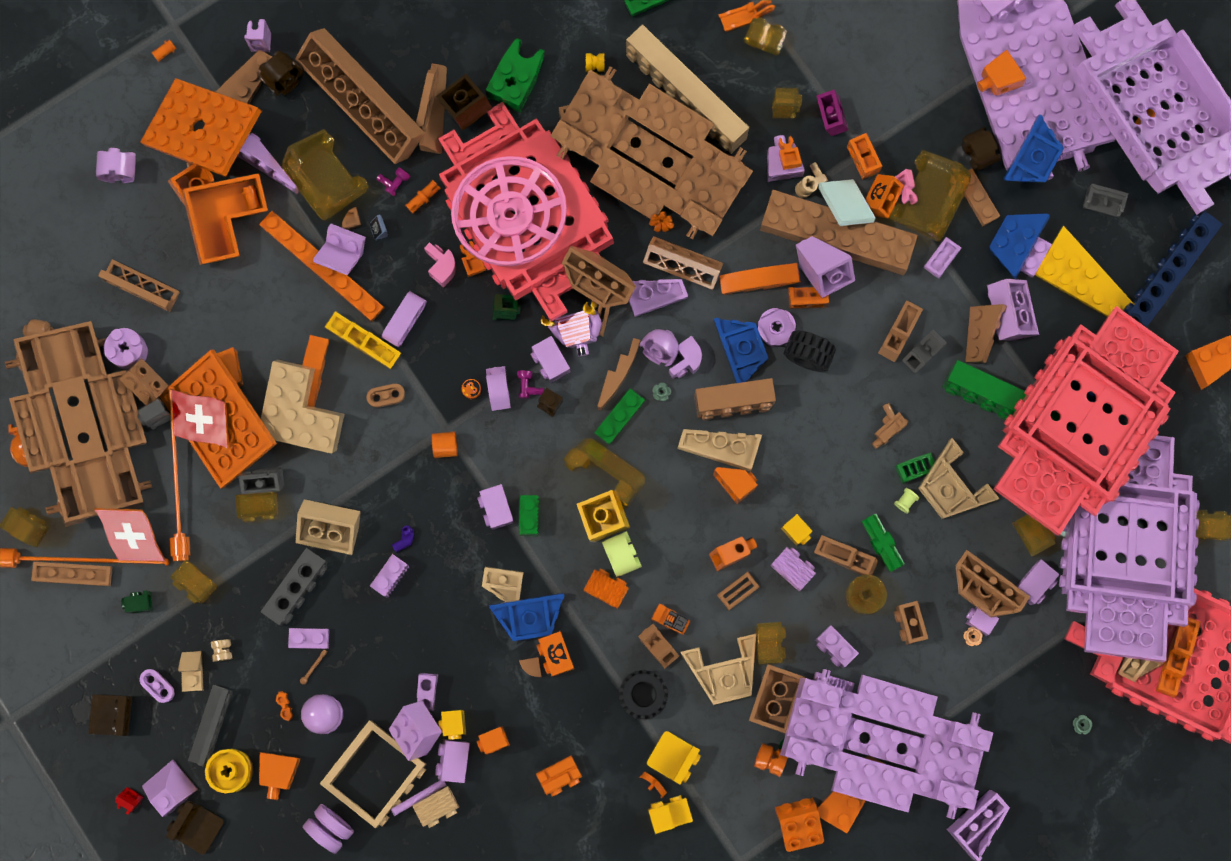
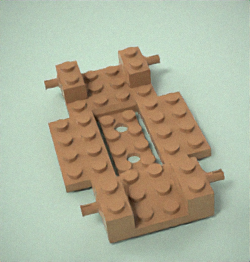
M609 66L604 76L589 70L579 90L551 134V137L562 145L556 156L560 157L562 154L561 159H564L567 152L571 150L600 165L590 182L651 219L652 215H658L665 205L692 225L686 236H690L693 239L698 230L705 231L713 236L735 197L753 172L752 169L745 166L741 161L747 151L740 147L735 157L729 156L705 141L704 139L714 123L650 83L639 100L611 81L617 71L616 69ZM628 118H633L694 157L692 159L629 121ZM633 137L640 138V147L634 148L631 146L630 141ZM611 146L676 185L675 188L610 149ZM665 157L673 159L672 167L666 168L663 166L662 161Z
M91 321L14 339L17 353L16 359L5 361L6 369L19 367L29 393L9 398L29 472L31 474L50 469L57 495V505L45 508L47 515L59 512L63 517L65 527L83 523L86 518L98 516L94 510L95 508L135 509L143 507L141 490L152 488L150 480L141 483L137 481L128 450L132 447L147 444L142 424L137 417L139 414L133 393L120 380L126 370L106 374L99 348L104 346L107 338L97 340ZM84 381H87L107 452H104ZM50 389H53L73 459L69 461L50 396ZM70 397H76L79 400V404L71 407L67 401ZM81 433L89 435L90 439L87 443H80L78 441V436Z

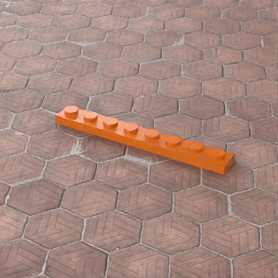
M273 211L259 224L371 322L383 311L384 306L348 275L314 263V257L319 251Z

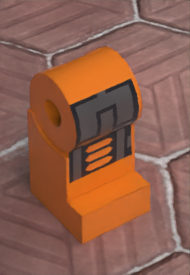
M660 603L651 619L684 635L690 623L689 619Z

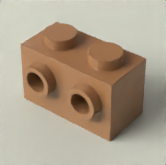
M142 358L132 365L120 378L125 386L145 405L156 400L169 386Z
M918 601L895 607L894 616L896 622H900L902 630H899L902 642L905 641L906 645L928 639Z

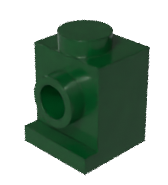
M495 294L492 320H496V318L515 320L516 315H520L521 303H517V300L515 301L512 295Z
M146 590L143 591V595L142 592L130 593V596L121 599L122 609L125 610V613L129 614L153 611L152 592Z

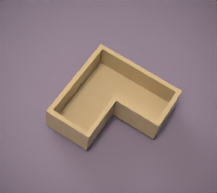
M282 360L273 361L261 420L274 440L331 454L336 452L344 414L308 406L315 368Z

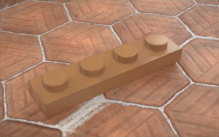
M33 562L31 581L111 586L113 567Z

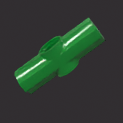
M877 514L861 521L871 539L870 543L873 549L880 555L887 570L892 572L903 566L905 563L895 548L894 539L885 530Z

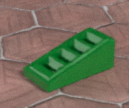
M931 452L895 466L902 484L928 474L930 469L927 468L924 459H928L932 468L935 461ZM918 461L921 462L922 467H923V469H924V471H922V472H921V470H920V468H919V465H918V463H917ZM911 464H914L917 474H914ZM906 466H907V468H908V470H909V473H910V475H911V476H909V477L907 476L906 471H905V469H904V467H906Z

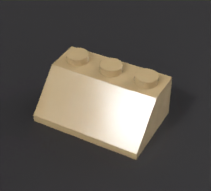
M304 499L297 514L296 543L352 555L359 529L360 511Z

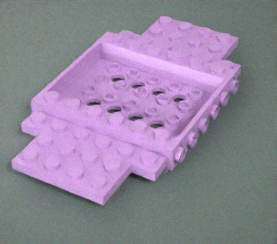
M1157 435L1154 440H1150L1148 443L1149 449L1143 456L1139 457L1138 466L1128 474L1130 478L1124 486L1119 488L1118 492L1120 494L1116 500L1103 504L1095 516L1081 506H1078L1063 530L1065 531V538L1062 539L1061 549L1064 550V557H1061L1060 568H1063V575L1060 576L1059 587H1062V594H1067L1066 611L1086 614L1084 652L1164 663L1167 654L1168 625L1183 627L1188 625V610L1195 605L1197 595L1194 593L1197 574H1194L1198 563L1195 549L1198 546L1196 530L1199 526V519L1196 518V512L1199 510L1200 502L1197 500V493L1192 491L1193 476L1173 473L1174 437ZM1100 445L1099 453L1107 456L1108 448ZM1098 515H1107L1108 522L1105 524L1099 522ZM1118 517H1126L1128 525H1119ZM1137 520H1146L1147 528L1142 529L1138 527ZM1157 522H1165L1167 530L1160 531L1157 528ZM1096 552H1105L1107 555L1106 560H1098ZM1116 554H1124L1126 562H1117ZM1137 556H1143L1146 559L1144 566H1139L1136 563ZM1158 558L1163 559L1166 567L1163 569L1158 568L1155 565V560Z

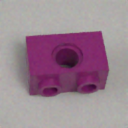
M831 90L817 95L825 130L830 136L848 131L842 103L837 92Z

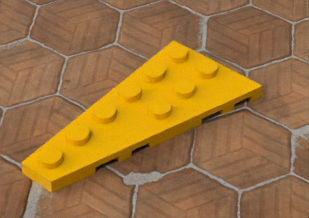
M1063 226L1035 275L1108 317L1114 307L1117 306L1123 311L1128 303H1133Z

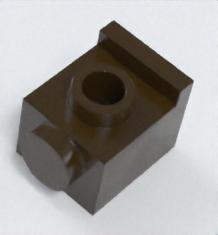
M546 387L538 399L539 404L537 408L553 417L563 403V397Z

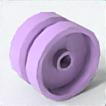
M320 804L314 811L315 817L318 820L309 818L304 823L303 829L318 844L328 851L337 854L342 847V842L339 838L348 840L354 833V830L334 811Z

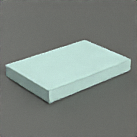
M853 179L819 183L818 188L839 226L874 223L876 217Z

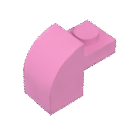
M429 242L425 247V251L436 263L428 273L444 288L455 275L456 262L449 249L444 253L438 245L435 244L433 246Z

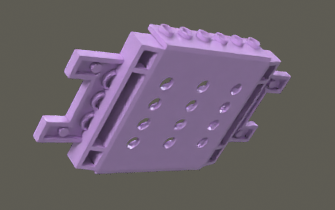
M1121 0L1115 7L1124 20L1101 32L1091 17L1073 26L1092 56L1082 61L1076 68L1083 83L1082 88L1142 180H1147L1158 194L1177 184L1197 215L1214 205L1205 188L1227 176L1231 179V98L1226 94L1220 82L1216 79L1210 67L1206 64L1184 30L1176 33L1167 18L1152 25L1136 0ZM1155 63L1162 66V72L1155 70ZM1140 71H1146L1149 78H1142ZM1126 78L1133 79L1135 85L1129 86ZM1113 85L1120 88V94L1113 92ZM1174 95H1181L1183 102H1177ZM1162 101L1168 103L1169 110L1161 107ZM1147 109H1152L1155 112V117L1148 116ZM1133 116L1140 118V125L1133 122ZM1195 125H1200L1203 128V133H1198L1195 130ZM1182 132H1185L1189 135V141H1185L1182 139ZM1167 141H1174L1176 147L1170 148L1167 144ZM1154 147H1157L1161 150V156H1157L1154 154Z

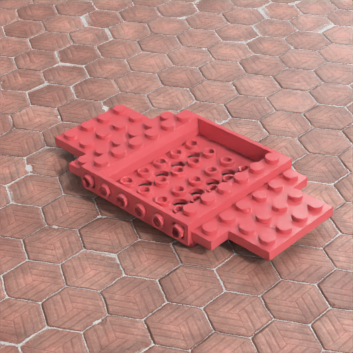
M1117 306L1112 309L1096 335L1080 324L1071 337L1068 336L1064 340L1060 339L1054 347L1056 349L1055 353L1047 357L1044 362L1046 366L1043 370L1040 369L1034 377L1036 379L1034 384H1030L1026 388L1024 399H1020L1014 406L1016 410L1014 414H1010L1004 421L1006 426L1002 431L1006 435L998 447L1014 459L993 490L1057 536L1062 533L1078 506H1081L1095 516L1103 504L1116 500L1120 494L1118 492L1119 488L1128 482L1130 478L1128 474L1131 470L1136 469L1139 464V457L1147 452L1149 449L1148 443L1150 440L1155 439L1159 433L1157 429L1169 417L1167 414L1171 408L1168 407V403L1175 394V391L1160 380L1179 351ZM1073 380L1080 383L1079 391L1071 388ZM1088 392H1093L1096 395L1095 402L1088 401ZM1105 403L1110 404L1112 407L1110 414L1103 411L1102 407ZM1052 411L1059 412V421L1052 420L1050 416ZM1120 415H1125L1128 418L1127 425L1120 424L1118 420ZM1068 422H1072L1076 425V431L1074 433H1071L1067 430L1066 426ZM1084 434H1089L1092 437L1091 444L1084 443ZM1100 445L1108 448L1107 456L1099 453Z

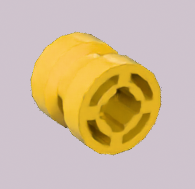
M586 53V72L595 69L598 72H604V53H599L597 56L592 53Z

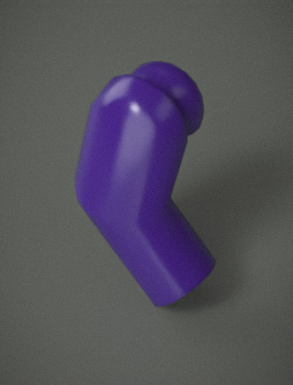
M404 526L401 530V540L392 544L396 553L412 544L414 530L410 526Z

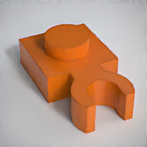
M789 136L788 144L783 143L782 138H779L778 146L781 149L779 150V158L783 170L801 167L802 161L798 147L792 148L793 138Z
M469 241L470 246L474 249V243ZM461 244V252L466 255V257L461 259L468 277L486 271L482 260L465 250Z

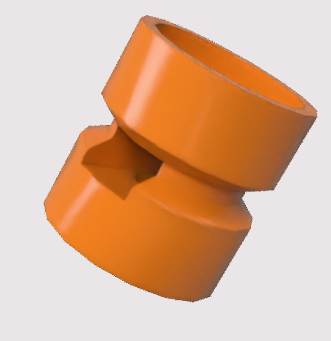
M762 743L754 767L761 770L769 769V773L780 777L788 757L780 755V749L775 751L772 746Z

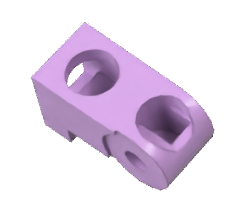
M420 673L418 677L417 702L423 701L428 711H433L438 674Z

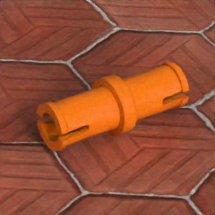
M432 180L423 190H419L417 195L405 206L414 214L424 203L427 204L429 202L428 199L441 188Z

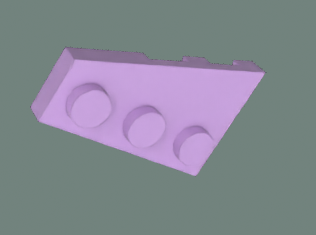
M682 279L633 281L636 289L629 303L634 317L685 300L688 298V294Z

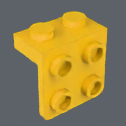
M665 731L650 755L647 765L678 784L686 783L691 775V772L688 770L692 764L696 766L701 757L698 754L700 750L670 732Z

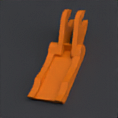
M762 0L754 5V2H750L742 7L718 15L725 32L759 21L761 16L774 11L775 5H769L772 3L771 0Z

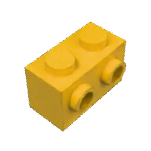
M464 711L441 712L442 720H439V728L443 736H448V740L462 739V735L466 734Z

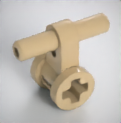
M816 162L810 165L816 178L806 176L795 186V192L801 198H807L818 188L819 183L828 181Z

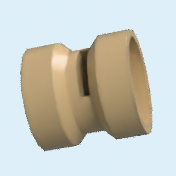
M230 639L211 642V648L214 650L212 655L213 662L233 659L229 649L231 646Z

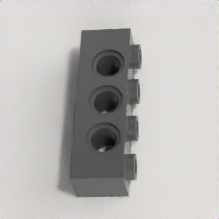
M306 548L263 607L261 613L280 626L287 625L293 618L292 613L295 608L299 609L304 603L305 599L303 597L307 592L310 593L316 585L315 580L326 572L328 562ZM311 567L312 574L309 577H304L303 570ZM295 583H299L301 586L298 593L292 592V586ZM287 599L289 606L282 610L280 603L282 600Z

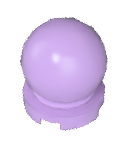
M324 694L310 697L304 703L301 710V720L304 726L310 732L316 734H329L335 731L344 717L341 703L334 697Z

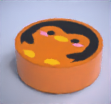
M474 379L466 380L462 385L463 395L469 399L477 398L481 393L479 382Z

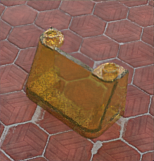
M325 129L288 146L282 161L285 173L294 182L300 193L322 220H327L364 194L369 187L363 177L357 175L352 178L332 152L334 139Z
M922 150L915 160L919 173L914 181L915 187L912 189L918 201L913 205L910 204V201L905 204L898 203L894 206L889 218L898 224L939 242L945 235L970 184L971 174L958 162Z
M592 438L582 440L563 459L564 466L570 471L578 467L586 469L592 462L618 480L619 483L615 488V494L621 500L622 506L626 510L645 485V477L640 471Z

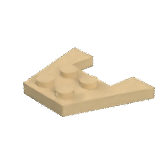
M953 438L948 441L918 488L941 519L999 499L989 484H985L972 494L953 470L950 464L963 454V451Z
M756 634L737 638L741 658L704 666L700 648L680 652L713 705L752 696Z

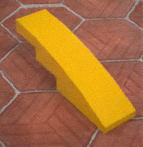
M336 311L324 327L390 369L401 354L372 333L367 332Z

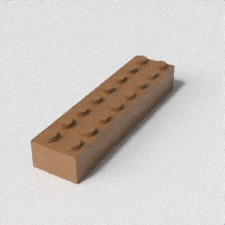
M325 28L310 32L295 58L296 62L394 164L408 159L425 132Z
M772 190L760 231L798 243L813 236L849 254L852 260L903 276L908 269L918 236L875 221L874 223L839 226L829 207L776 190Z

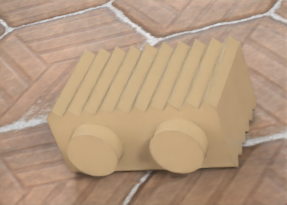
M449 786L412 805L422 826L428 825L429 828L440 823L438 819L444 815L446 818L453 816L457 813L456 809L459 808Z

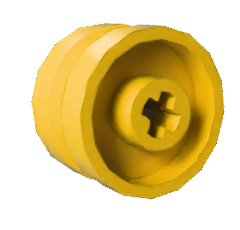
M236 749L216 752L207 761L205 768L208 784L215 791L221 793L241 791L250 783L254 772L253 763L249 756ZM231 768L232 772L228 774L227 770Z

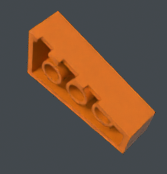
M1231 335L1185 355L1201 390L1231 369Z

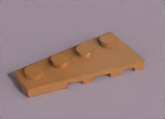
M258 50L215 92L250 104L263 83L260 79L259 67L262 63L271 59L272 56Z

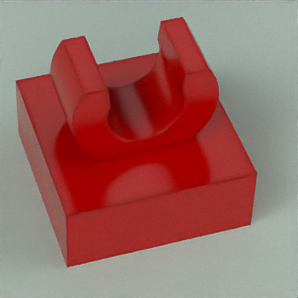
M126 787L117 796L115 802L118 809L121 807L127 809L126 814L128 815L142 802L144 797Z

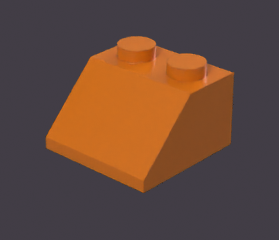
M717 467L714 470L713 476L736 504L750 495L757 487L756 477L751 472L747 473L746 470Z

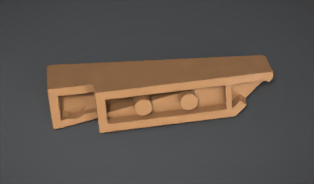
M431 64V69L427 72L416 124L425 132L419 142L420 150L437 154L442 153V145L438 138L443 136L444 107L436 96L446 89L447 68L444 65Z

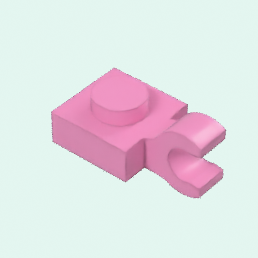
M905 169L895 178L904 185L900 194L902 195L903 204L910 201V204L913 205L918 201L916 194L912 191L915 187L912 170Z

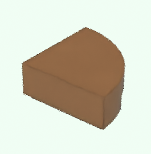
M356 207L350 209L342 221V228L346 230L361 226Z
M539 657L519 660L522 669L527 674L534 677H542Z

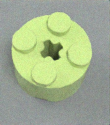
M627 531L602 542L616 577L642 567L638 557H633L636 555L633 544L628 545L631 540Z

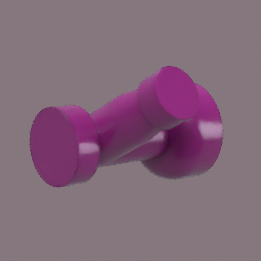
M399 167L396 170L397 177L393 182L382 174L377 177V181L385 185V191L392 196L396 194L395 191L402 181H407L411 177Z
M517 371V377L521 379L520 394H518L520 399H530V395H542L544 392V388L528 387V380L533 375L532 371Z

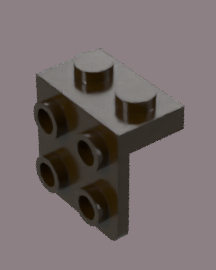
M187 801L186 804L182 803L177 811L179 814L175 821L172 820L166 831H168L166 837L172 841L178 840L200 854H206L223 826L224 820L193 801Z

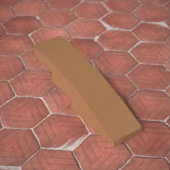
M633 338L629 355H620L616 372L608 370L598 403V410L602 411L625 381L635 361L641 340Z

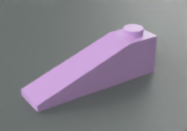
M253 133L248 135L237 157L298 194L297 186L260 142L261 139Z

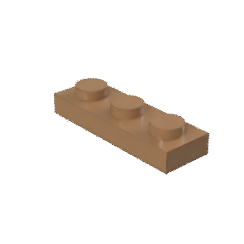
M972 168L955 177V181L982 226L1000 217Z

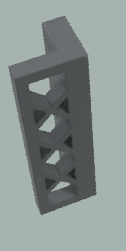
M216 685L212 686L188 761L206 767L207 761L212 756L233 690Z

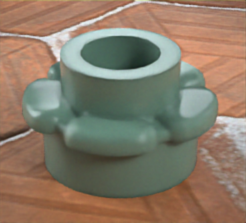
M659 383V385H655L652 389L653 397L656 400L666 401L669 398L668 396L671 395V389L665 383Z
M1079 715L1078 718L1073 720L1075 732L1078 734H1088L1091 731L1092 721L1085 715Z

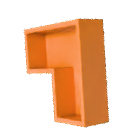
M259 173L182 190L200 265L240 256L231 220L268 211ZM254 185V188H257L255 191L261 207L249 210L245 194H242V192H244V187Z

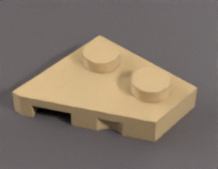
M485 567L482 587L505 602L520 600L524 572Z

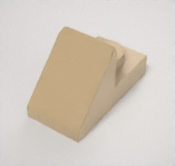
M202 651L182 652L178 671L182 672V692L203 691Z

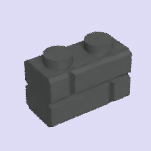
M282 467L257 469L254 471L246 470L239 476L242 495L281 491L284 487Z

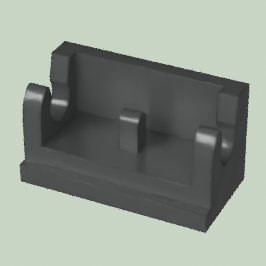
M1091 184L1087 189L1083 208L1119 218L1121 212L1124 211L1129 193Z

